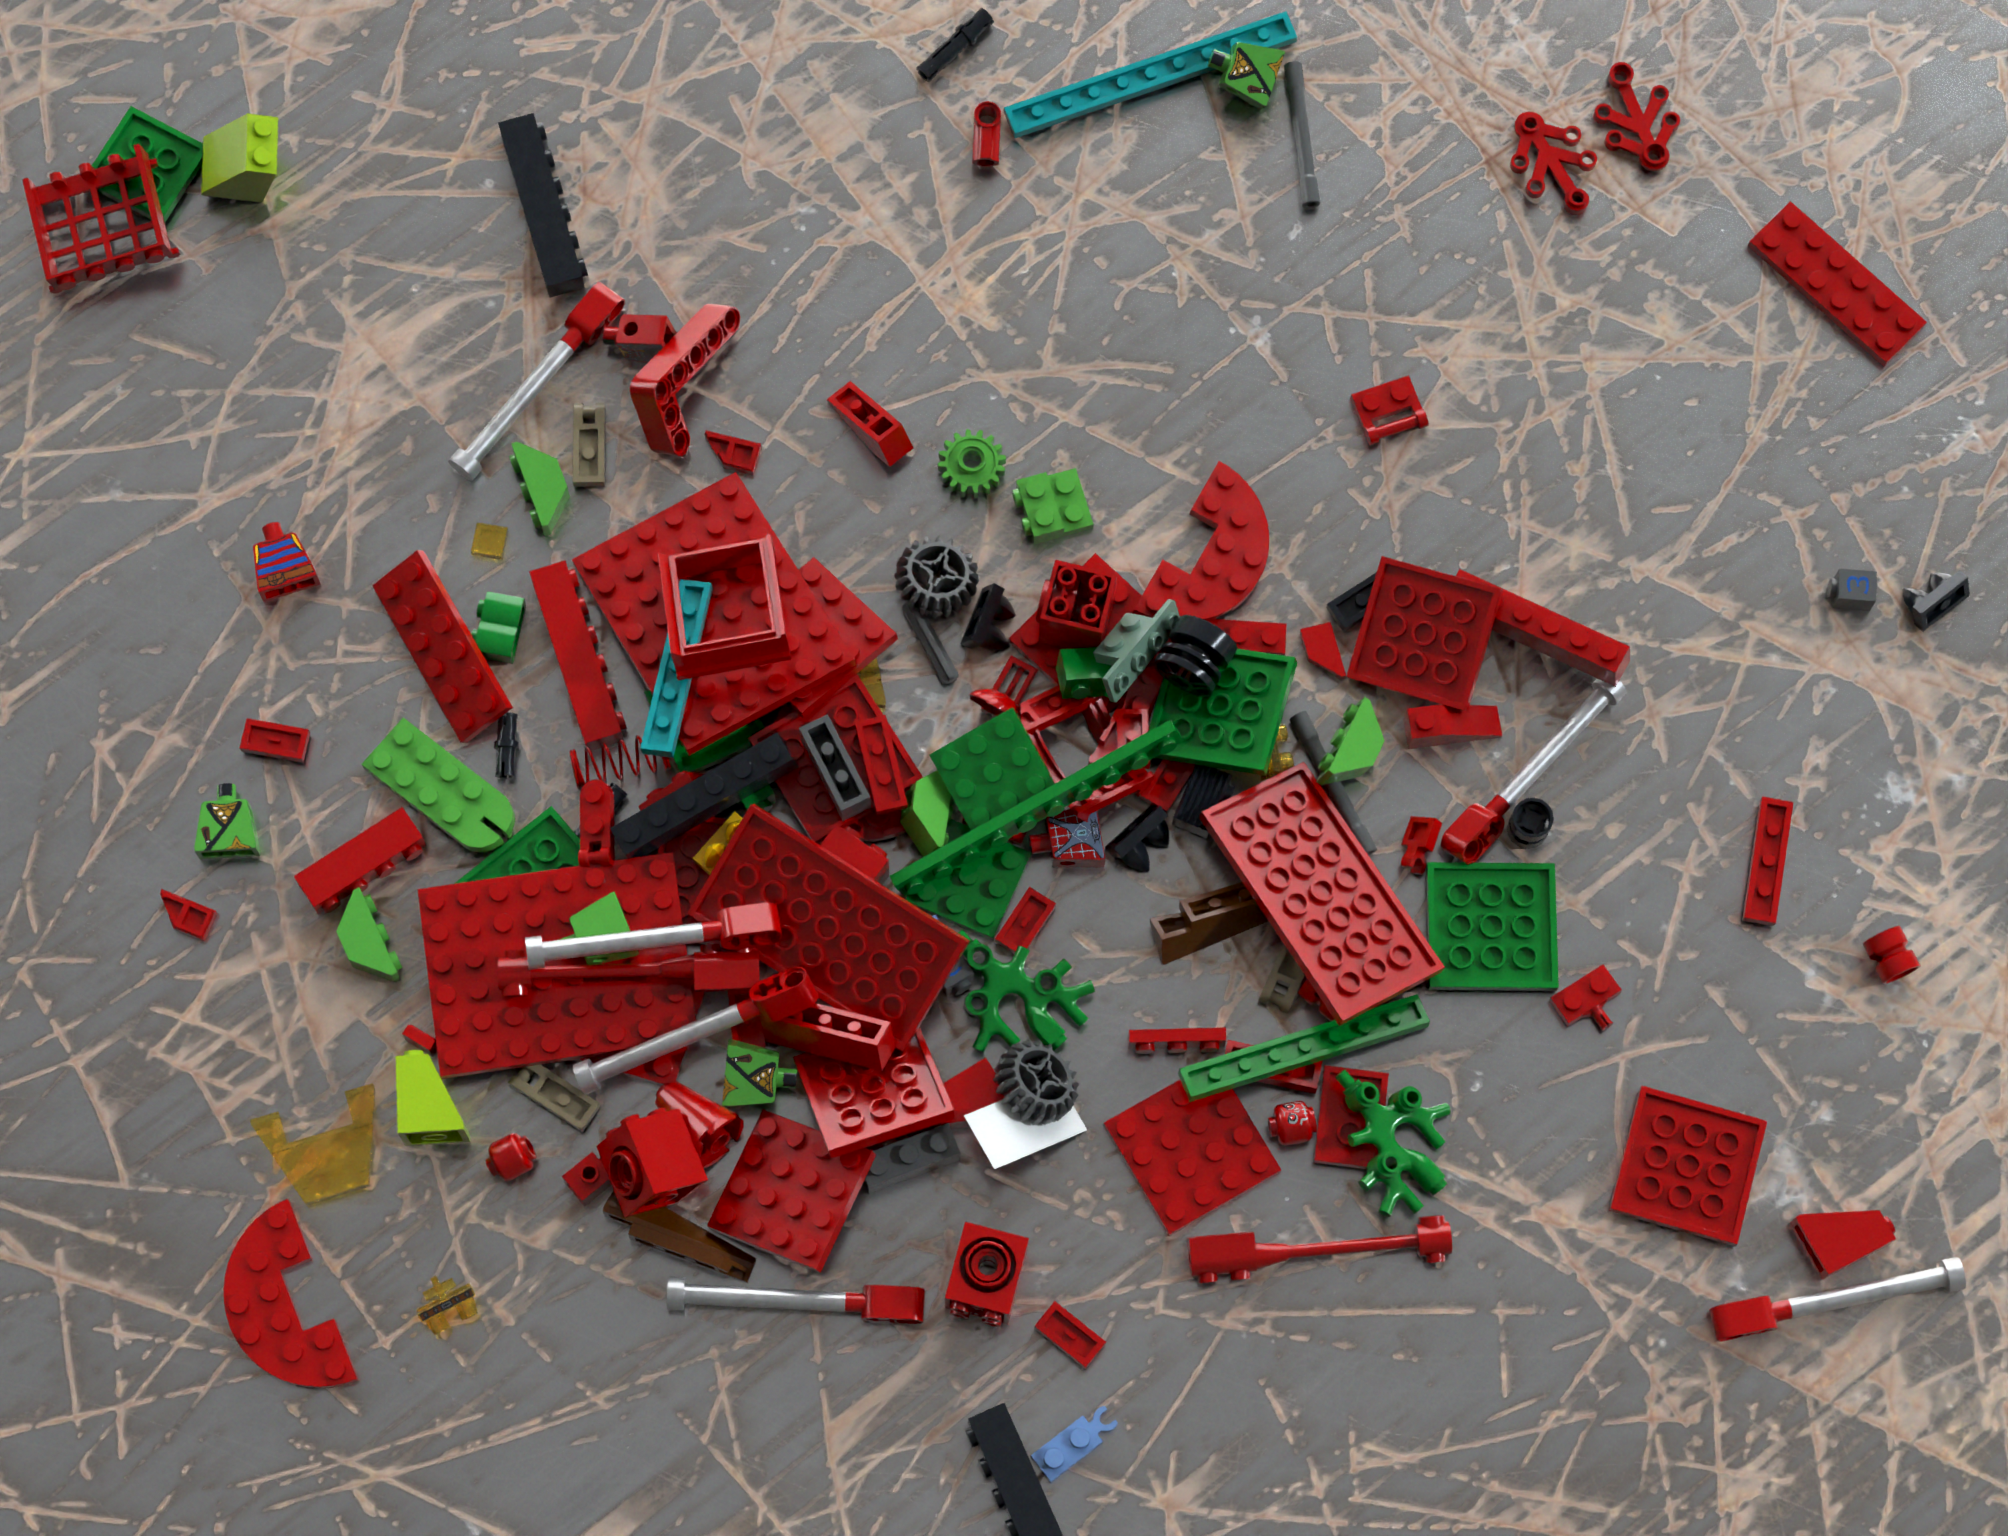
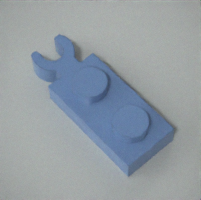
M1102 1406L1095 1411L1091 1422H1088L1084 1416H1081L1030 1456L1050 1483L1103 1443L1098 1434L1101 1432L1108 1433L1116 1428L1118 1424L1116 1419L1108 1425H1104L1100 1421V1416L1107 1411L1106 1406Z

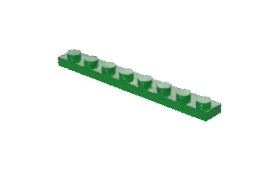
M1418 994L1375 1007L1340 1026L1336 1020L1179 1068L1178 1075L1189 1102L1427 1028L1430 1020Z

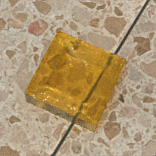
M477 523L471 554L503 560L509 531L508 527Z

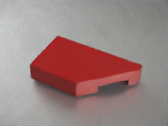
M705 430V439L724 469L754 476L762 448L761 443Z
M1331 622L1300 629V636L1308 662L1331 672L1340 680L1345 679L1346 673Z
M161 889L160 895L174 930L204 942L218 914L216 910Z

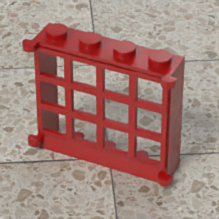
M140 144L133 145L136 157L123 160L119 154H112L107 157L109 165L94 169L90 163H82L78 166L80 174L65 178L61 172H53L49 174L51 183L36 187L29 178L22 179L45 277L51 285L49 286L51 293L56 294L63 290L72 289L77 283L87 280H101L107 274L113 272H128L133 270L136 265L146 262L158 263L166 256L175 258L180 255L178 247L172 249L170 247L151 170L158 166L157 159L149 160L148 153ZM141 176L145 195L129 199L125 180ZM118 183L123 202L102 208L97 189ZM91 191L95 210L74 216L70 197ZM63 200L67 219L46 225L42 206ZM147 202L152 221L136 226L132 207ZM125 209L129 228L108 235L104 215ZM97 218L102 237L80 243L76 224ZM69 226L74 245L53 251L48 232ZM154 229L157 243L141 248L138 233ZM131 236L135 250L113 256L110 242ZM103 244L107 259L86 265L82 250ZM76 253L79 267L58 273L55 259Z

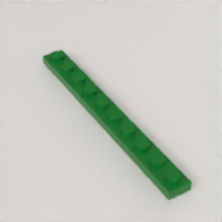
M1171 719L890 875L894 887L904 897L908 894L913 895L920 892L926 884L935 879L947 877L958 866L976 861L985 851L1003 846L1012 836L1033 829L1037 822L1046 817L1060 814L1066 806L1075 801L1087 799L1092 795L1093 791L1104 785L1116 783L1125 773L1143 768L1148 764L1149 760L1159 754H1167L1173 751L1177 744L1184 741Z

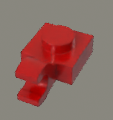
M1410 817L1401 843L1407 849L1401 859L1402 867L1411 868L1412 874L1422 875L1425 872L1427 864L1425 852H1433L1442 822L1431 817Z

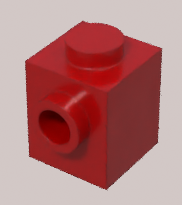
M593 1151L562 1175L565 1184L584 1207L611 1186L601 1157L598 1159Z

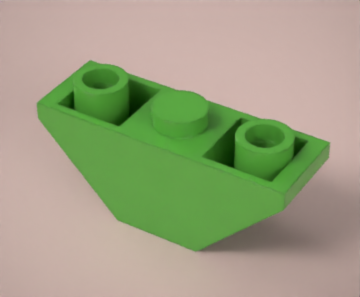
M520 442L511 443L514 454L510 455L509 459L514 472H521L524 482L519 483L525 501L531 499L534 509L529 512L535 529L541 527L545 537L551 535L570 497L558 460Z
M1364 697L1356 705L1351 703L1343 714L1342 720L1345 721L1342 729L1339 728L1330 741L1333 748L1330 753L1327 752L1318 766L1321 773L1316 782L1320 785L1360 777L1373 766L1385 740L1371 701L1368 698Z
M938 770L916 781L905 793L908 808L901 811L900 823L923 857L948 844L949 840L946 827L953 812V807L950 805L951 794Z
M360 887L356 888L352 892L336 931L353 968L392 982L400 981L397 970L402 969V965L396 952L389 953L384 943L390 940L383 923L376 924L372 914L378 911L370 894L364 896Z

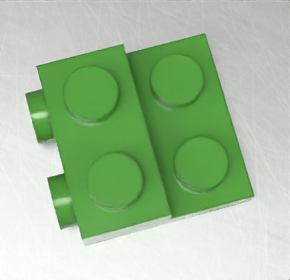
M1076 468L1048 476L1044 472L1016 480V489L1012 490L1013 499L1016 507H1022L1025 517L1021 518L1022 528L1025 536L1031 535L1033 545L1093 529L1094 524Z

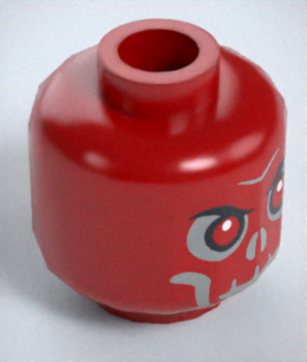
M1303 1101L1279 1104L1274 1107L1273 1117L1268 1118L1270 1136H1277L1278 1141L1283 1146L1308 1142L1312 1138V1133L1317 1132L1314 1110L1312 1107H1307Z

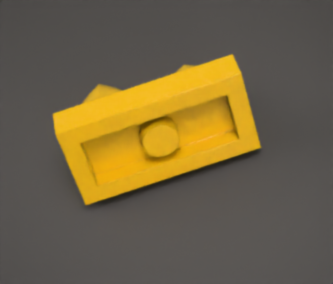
M734 811L693 857V862L710 875L743 818Z

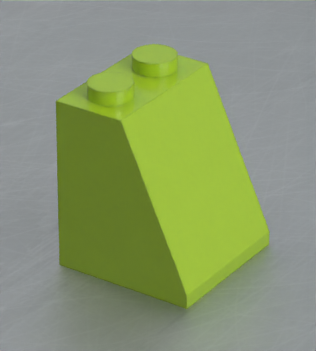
M247 113L204 136L201 195L263 202L277 175L278 117Z
M408 1050L404 1052V1056H395L398 1135L405 1146L471 1142L470 1134L429 1054H424L422 1050Z

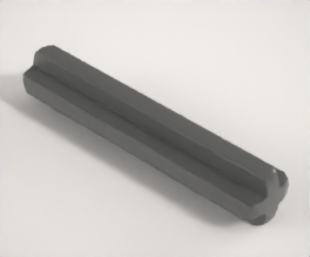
M910 601L902 606V610L943 684L953 682L959 677V674L926 614L921 616L920 607L918 606L910 610Z

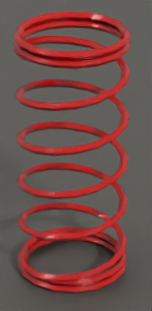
M636 735L635 737L637 772L635 771V768L633 766V763L631 761L624 741L622 739H619L618 752L620 776L617 772L608 746L604 742L601 746L603 779L599 773V770L597 768L596 762L594 760L590 748L586 746V783L589 781L588 753L599 780L606 782L605 750L607 752V755L609 757L610 763L612 765L616 777L619 780L623 778L621 744L623 746V749L625 751L626 757L633 771V774L636 777H638L640 772L638 741L640 745L642 742L640 736ZM570 749L569 753L576 786L580 789L586 783L580 771L576 750ZM644 754L650 770L655 773L656 756L653 755L652 767L648 755ZM662 756L664 769L670 770L669 757Z

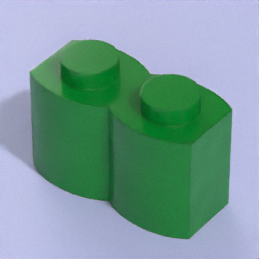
M487 591L485 600H479L477 618H481L478 629H473L471 635L485 659L513 664L526 611L524 598Z

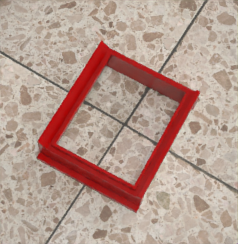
M767 534L766 538L670 556L658 552L670 652L678 680L791 660L775 560H777L771 534ZM762 563L772 630L687 645L678 578Z

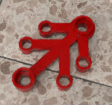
M1625 62L1615 63L1610 69L1608 81L1612 87L1619 90L1630 117L1612 110L1610 105L1602 103L1596 106L1593 118L1598 124L1603 125L1610 122L1637 134L1641 143L1625 138L1618 130H1611L1607 133L1604 144L1611 151L1622 149L1638 156L1640 164L1649 171L1662 170L1666 167L1670 158L1666 144L1672 132L1678 129L1680 117L1675 112H1666L1661 120V130L1655 140L1650 128L1660 107L1667 102L1669 91L1662 85L1653 87L1649 96L1650 102L1643 114L1631 87L1634 76L1633 68ZM1621 75L1625 81H1618L1615 79V76ZM1654 93H1662L1664 98L1658 99L1654 96ZM1605 111L1607 112L1608 116L1601 117L1599 116L1598 112ZM1673 119L1676 124L1668 125L1665 120ZM1616 137L1619 143L1614 144L1610 142L1609 138ZM1655 154L1658 156L1659 160H1651L1649 158V155Z
M1529 111L1520 114L1514 124L1515 132L1519 136L1520 141L1516 154L1511 158V170L1514 173L1522 174L1528 169L1529 158L1527 154L1531 142L1538 151L1532 178L1526 185V194L1531 198H1539L1543 195L1545 189L1544 177L1548 167L1566 195L1563 201L1566 212L1571 215L1583 214L1589 204V196L1584 190L1576 188L1560 162L1579 166L1583 171H1591L1595 168L1597 162L1596 154L1590 150H1585L1580 154L1550 146L1545 139L1547 137L1561 140L1566 146L1574 147L1580 142L1581 130L1576 126H1568L1563 129L1545 124L1543 118L1535 112ZM1531 122L1535 125V127L1527 128L1525 126V123ZM1573 133L1577 138L1574 140L1569 139L1566 134ZM1585 157L1590 158L1593 163L1585 164L1582 159ZM1522 160L1525 165L1519 167L1514 162ZM1536 184L1541 190L1533 191L1530 186ZM1579 196L1582 198V202L1577 203L1573 201L1572 197Z

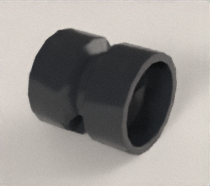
M1526 798L1520 801L1514 808L1507 825V832L1511 841L1524 849H1532L1541 845L1546 839L1554 821L1553 811L1550 806L1538 798Z

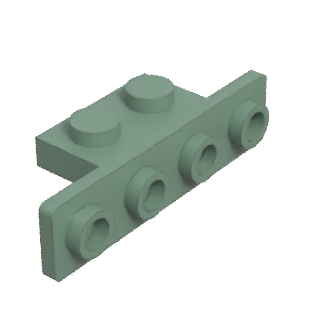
M1168 599L1153 618L1126 613L1093 652L1096 662L1112 666L1103 677L1109 701L1116 703L1168 641L1170 633L1180 617L1175 600Z

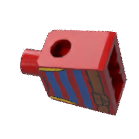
M279 522L264 525L262 531L265 541L253 545L257 588L263 602L321 585L318 575L297 534L292 532L283 535Z

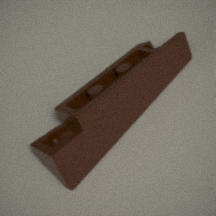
M1243 882L1180 900L1179 910L1181 913L1150 918V926L1162 964H1168L1268 922V919Z
M614 1190L602 1210L605 1217L631 1226L628 1233L630 1240L748 1283L756 1263V1258L679 1214L663 1207L624 1218Z

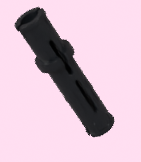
M980 8L966 23L959 24L955 29L956 32L916 67L918 74L925 81H932L958 54L968 46H973L976 43V38L994 23L992 16L985 9Z

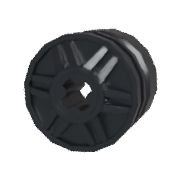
M1180 616L1170 633L1169 638L1171 642L1165 643L1162 646L1161 653L1157 655L1153 665L1156 671L1174 686L1195 696L1209 697L1215 689V684L1219 683L1222 675L1219 670L1227 669L1238 647L1227 633L1212 623L1196 616Z

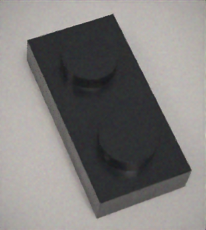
M1376 573L1327 603V610L1343 632L1363 621Z

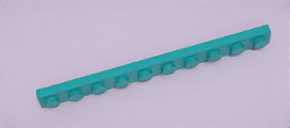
M1287 11L1006 106L1004 107V114L1015 139L1214 71L1216 69L1208 67V61L1213 49L1229 54L1232 46L1237 42L1278 49L1297 42V35Z

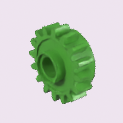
M966 429L965 437H961L956 432L954 433L953 443L945 440L944 448L946 451H939L941 462L938 463V471L944 472L941 475V481L943 483L950 482L951 492L957 489L961 491V497H965L966 494H973L974 498H978V493L984 491L988 495L992 485L996 487L1000 485L998 476L1005 475V468L1002 465L1006 464V455H999L1002 452L1001 444L993 446V435L984 439L983 430H979L976 436H972L970 429ZM969 460H975L979 465L975 468H969L964 463Z

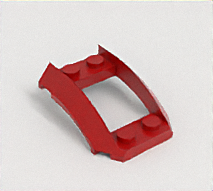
M1060 685L1020 703L1019 707L1020 720L1055 783L1066 778V776L1053 759L1039 732L1082 711L1089 729L1099 744V739L1103 731L1108 728L1111 719L1102 696L1086 697L1084 699H1062ZM1145 769L1131 770L1122 775L1116 783L1104 785L1093 791L1092 795L1087 799L1075 801L1068 805V807L1078 818L1088 822L1090 814L1132 793L1139 797L1154 780L1155 775L1151 771L1147 772Z

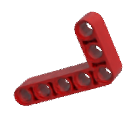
M718 304L704 305L632 379L630 395L651 451L675 456H683L688 451L690 435L675 394L738 330L741 317L736 307Z

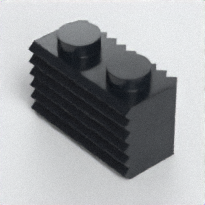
M1195 765L1173 816L1172 825L1207 839L1209 832L1199 819L1202 811L1232 797L1235 786L1230 785L1232 775L1214 767Z

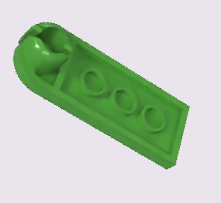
M404 717L361 764L367 772L471 851H495L504 844L503 839L482 823L483 821L488 824H494L503 832L508 840L513 837L515 813L506 796Z

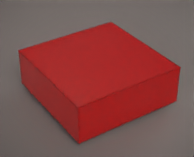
M411 1024L407 1025L402 1033L405 1040L433 1057L437 1052L436 1039Z

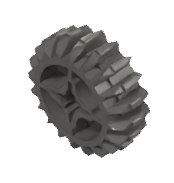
M940 535L936 537L935 542H931L928 536H926L922 544L915 540L911 548L906 547L903 550L902 557L897 560V569H895L894 578L897 580L895 587L896 591H902L900 596L902 601L910 600V610L918 606L920 607L921 616L927 610L932 611L933 618L937 617L938 612H942L947 618L951 613V609L959 613L963 605L968 606L970 604L971 597L975 596L977 592L976 585L979 582V574H977V563L972 562V553L963 554V544L954 547L952 538L947 543H944ZM948 564L952 566L956 570V572L951 570ZM941 570L940 578H937L935 583L932 584L934 576H937L938 571ZM917 582L923 584L925 589H923Z
M1027 1039L1021 1043L1013 1044L1000 1056L1001 1058L994 1069L997 1074L993 1081L999 1085L995 1093L1004 1096L1001 1104L1009 1103L1011 1105L1010 1114L1019 1112L1021 1121L1029 1118L1032 1125L1041 1122L1045 1126L1051 1122L1059 1121L1072 1109L1078 1097L1076 1090L1079 1083L1073 1080L1077 1072L1068 1068L1071 1061H1064L1061 1058L1062 1051L1055 1053L1052 1050V1044L1043 1046L1040 1040L1032 1043Z

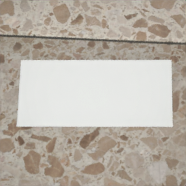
M1003 1100L964 1115L994 1169L1087 1131L1074 1106L1059 1121L1051 1122L1045 1126L1041 1122L1032 1125L1029 1118L1021 1121L1020 1113L1010 1114L1012 1107L1009 1103L1001 1104Z

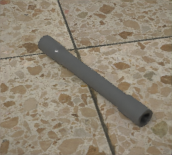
M1293 61L1284 65L1294 128L1300 174L1302 207L1315 208L1320 205V197L1313 164L1304 95L1303 68L1301 62Z
M1302 711L1292 716L1289 720L1320 775L1321 770L1318 769V766L1326 752L1306 711ZM1341 781L1324 784L1338 812L1368 856L1376 852L1377 848L1366 826L1361 822Z

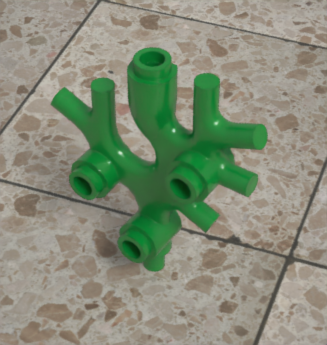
M963 930L958 932L970 940L963 952L966 961L971 969L980 971L984 977L983 987L971 991L964 999L965 1010L970 1015L977 1016L980 1021L979 1033L972 1048L984 1053L993 1035H999L1009 1047L1021 1040L1001 1019L998 1012L999 1002L1007 994H1017L1022 998L1025 1006V1017L1030 1030L1044 1046L1052 1044L1053 1051L1065 1042L1067 1037L1064 1035L1065 1030L1048 1013L1046 1007L1049 1002H1056L1079 1027L1089 1019L1076 1005V1001L1083 996L1095 992L1092 981L1089 980L1071 987L1063 986L1061 979L1072 968L1064 958L1051 970H1042L1034 978H1031L1024 971V964L1030 952L1029 949L1018 945L1012 960L1008 963H1002L993 957L992 951L988 946L981 944L977 939L972 940ZM975 952H981L984 955L983 963L979 964L973 960ZM1043 977H1048L1051 980V987L1049 989L1041 986L1040 981ZM974 997L982 1000L983 1005L980 1009L973 1008L971 1001Z
M1345 1069L1342 1070L1335 1078L1345 1088L1343 1093L1346 1096V1104L1353 1112L1361 1113L1365 1120V1128L1349 1134L1348 1142L1351 1147L1370 1143L1378 1150V1155L1368 1162L1367 1174L1358 1182L1359 1186L1363 1190L1368 1191L1377 1182H1382L1385 1185V1195L1378 1211L1385 1217L1391 1216L1394 1206L1399 1199L1414 1214L1417 1213L1424 1205L1402 1181L1401 1172L1408 1171L1426 1193L1430 1192L1432 1195L1437 1194L1447 1185L1444 1179L1445 1174L1423 1153L1401 1147L1395 1140V1129L1402 1123L1412 1124L1419 1129L1437 1150L1446 1141L1434 1128L1433 1122L1436 1119L1450 1115L1449 1105L1442 1103L1429 1108L1421 1107V1093L1412 1086H1406L1389 1097L1388 1106H1382L1378 1103L1380 1097L1379 1090L1373 1083L1361 1082L1359 1079L1354 1080Z

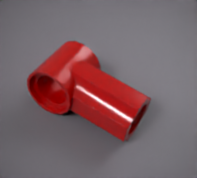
M982 102L978 104L974 111L972 164L979 167L991 168L992 166L999 165L1001 110L993 102ZM983 116H991L995 119V121L990 124H986L981 122L980 118Z

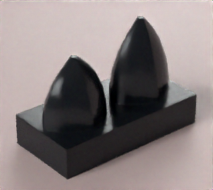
M1960 570L1954 575L1931 573V593L1914 588H1903L1904 602L1913 613L1914 625L1922 632L1970 596L1968 577Z
M995 583L982 588L960 644L970 649L979 646L988 650H1003L1010 647L1004 633L992 623V620L1005 621L1016 616L1011 603L1003 595L1005 588Z
M1150 805L1107 844L1105 848L1112 857H1119L1130 867L1148 872L1150 870L1149 855L1142 839L1145 838L1148 842L1155 845L1167 846L1169 844V829L1165 819L1168 815L1161 806Z

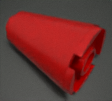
M678 1081L667 1082L656 1092L655 1105L658 1109L665 1108L666 1111L680 1109L703 1168L715 1164L730 1151L726 1145L732 1138L736 1142L739 1139L744 1128V1121L729 1109Z

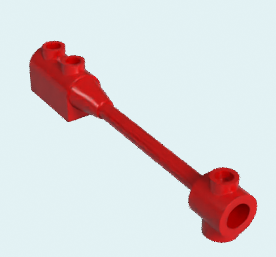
M718 944L700 945V952L664 960L661 963L545 966V968L529 970L524 950H505V957H498V988L502 990L503 997L528 996V989H532V979L662 976L669 979L694 980L695 992L750 991L751 987L760 981L759 950L745 948L733 951H720V945Z
M1445 1215L1418 1217L1419 1224H1415V1234L1296 1245L1255 1243V1235L1252 1231L1187 1237L1191 1277L1198 1276V1283L1217 1282V1275L1230 1274L1231 1280L1250 1279V1272L1287 1261L1288 1258L1416 1247L1419 1257L1425 1256L1426 1263L1444 1262L1445 1254H1452L1451 1228L1449 1221H1445Z

